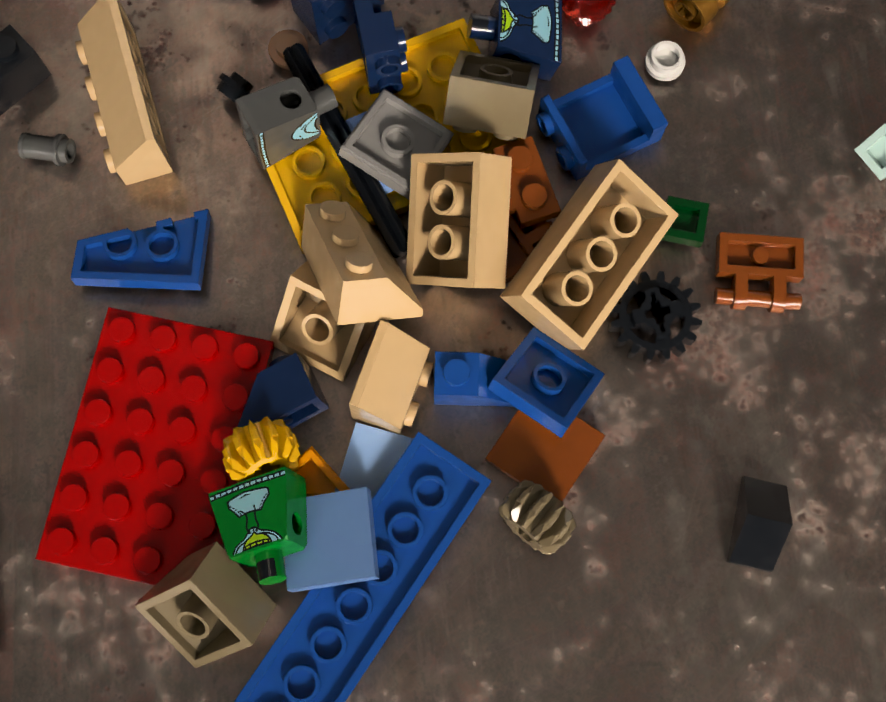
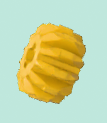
M267 416L255 423L249 420L248 425L233 428V435L223 440L224 449L222 453L224 458L222 460L226 472L230 474L231 480H236L237 483L284 466L291 470L299 466L297 458L300 456L298 449L300 446L296 435L292 433L291 428L286 426L283 419L271 421Z

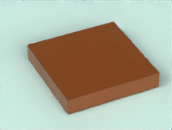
M518 409L486 456L485 461L517 483L529 480L535 484H540L545 490L552 492L558 500L563 502L606 435L576 416L563 437L560 438Z

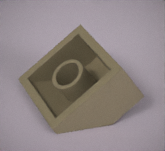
M460 50L450 74L443 124L451 125L454 130L462 133H475L477 130L493 133L496 138L505 141H514L518 138L526 139L540 64Z
M216 541L188 555L141 597L134 607L195 668H198L252 646L277 605L237 562L229 558L226 550Z

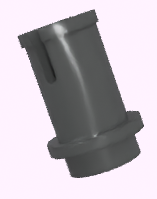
M25 132L19 137L18 153L22 159L53 161L56 166L63 167L66 163L71 164L74 161L76 145L74 140L69 139L66 134L58 133L55 137Z

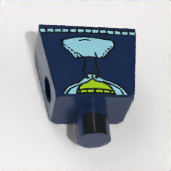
M495 0L490 15L470 14L467 37L469 39L489 41L488 55L540 64L538 79L550 81L562 63V0Z

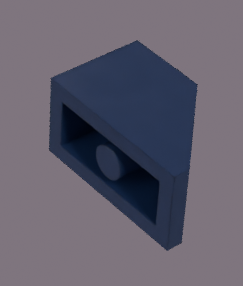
M298 353L277 357L270 362L268 368L257 374L237 427L248 425L249 420L253 423L259 422L268 416L271 421L283 419L286 426L292 429L330 408L310 365Z

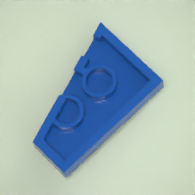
M209 209L194 212V217L174 222L171 218L156 221V226L133 232L126 228L77 240L71 280L75 286L201 291L211 222Z

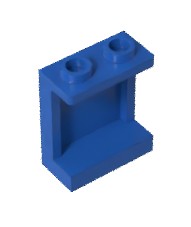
M628 55L613 62L610 74L555 100H552L549 94L542 97L538 114L536 115L537 124L545 137L550 136L557 147L555 153L559 164L565 171L570 170L576 181L587 176L597 164L616 159L621 160L660 141L668 125V121Z

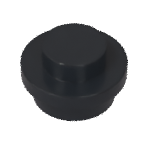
M234 71L230 77L222 73L219 76L222 81L216 89L235 103L236 99L250 94L254 86Z

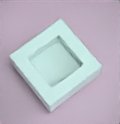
M885 123L854 149L880 181L886 178Z

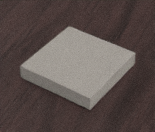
M384 88L340 147L338 155L409 200L411 154L443 153L454 133Z

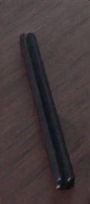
M296 43L283 51L284 60L294 77L301 79L308 92L324 85L303 45ZM338 107L320 115L322 129L393 257H404L407 255L408 232L379 180L338 155L340 147L351 134V130Z

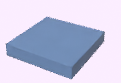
M361 487L306 497L307 546L302 551L285 556L287 591L293 593L379 579L371 490L368 487Z

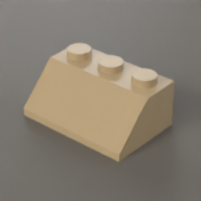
M328 200L322 203L305 204L301 248L337 325L422 317L423 308L381 233L348 202Z

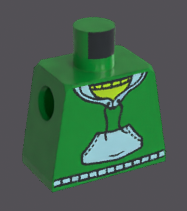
M284 466L208 493L229 558L247 567L256 566L258 581L261 585H273L286 580L287 576L283 557L302 551L307 546L305 478Z

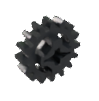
M646 271L641 272L638 284L633 280L608 316L616 318V320L609 324L608 332L620 333L619 338L615 342L616 347L625 344L630 346L627 357L633 358L637 352L643 353L644 364H649L654 355H658L660 362L664 364L670 359V351L679 358L686 351L684 344L691 346L697 339L692 330H697L702 325V320L692 317V315L697 313L701 305L700 303H689L688 298L693 292L692 288L683 291L677 288L681 278L676 276L671 283L665 282L664 271H659L654 280H650ZM638 296L637 304L639 309H634L631 313L627 314L629 302ZM649 311L652 312L654 317H661L662 320L659 324L656 323L654 318L646 317ZM681 321L677 336L670 340V335L672 334L670 326ZM636 334H638V335H640L641 337L645 338L647 341L642 340V339L639 338Z

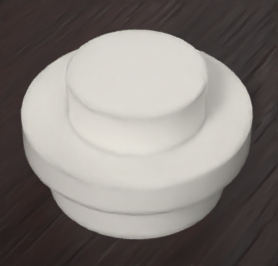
M661 41L653 45L645 57L647 72L653 78L660 81H671L679 77L686 63L681 47L672 41Z

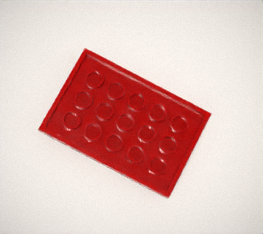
M108 307L35 559L156 585L188 555L216 541L224 549L225 546L208 493L237 484L236 480H231L230 474L226 472L222 460L224 458L222 453L224 449L223 440L233 435V428L238 426L257 374L269 367L275 349L274 342Z

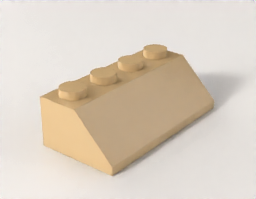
M98 0L77 23L81 40L76 41L75 45L82 64L88 65L90 76L84 79L92 101L97 100L100 112L94 113V119L101 137H107L109 148L104 149L103 153L111 174L117 172L125 185L172 173L171 161L136 32L120 0Z

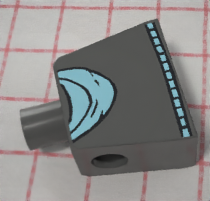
M291 77L235 100L244 138L263 170L316 140L321 135L319 116L338 107L335 94L327 83L308 92L299 77Z

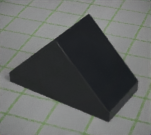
M747 476L741 478L727 558L728 563L773 572L793 525L787 486Z

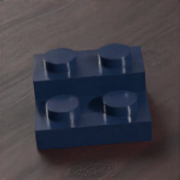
M352 0L355 25L370 94L381 93L384 88L392 94L398 93L403 89L401 73L408 72L405 54L407 52V45L403 26H394L391 10L381 12L380 0Z

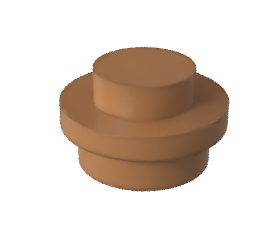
M288 29L276 33L268 45V52L273 63L283 69L290 70L284 60L283 51L287 47L299 43L303 45L308 54L309 47L306 38L295 30Z

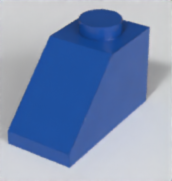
M435 351L434 405L514 407L488 389L492 379L507 360L482 353Z

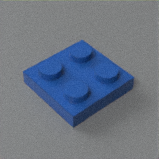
M533 327L492 379L488 389L562 438L605 373Z

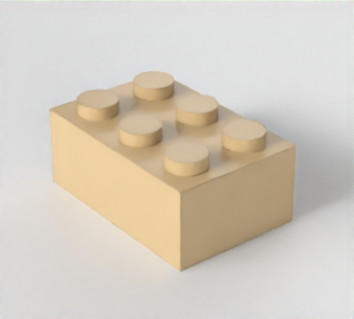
M484 152L411 154L406 279L409 284L464 288H506L512 157Z

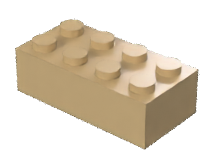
M620 159L597 164L589 172L500 297L539 331L565 348L584 350L679 214Z

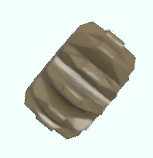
M523 480L511 489L503 498L504 501L498 508L503 522L512 529L514 534L518 535L523 542L529 544L534 550H539L542 554L551 555L561 546L563 547L572 537L571 533L577 527L572 512L563 505L562 501L558 500L552 492L545 490L540 484H535L529 480Z

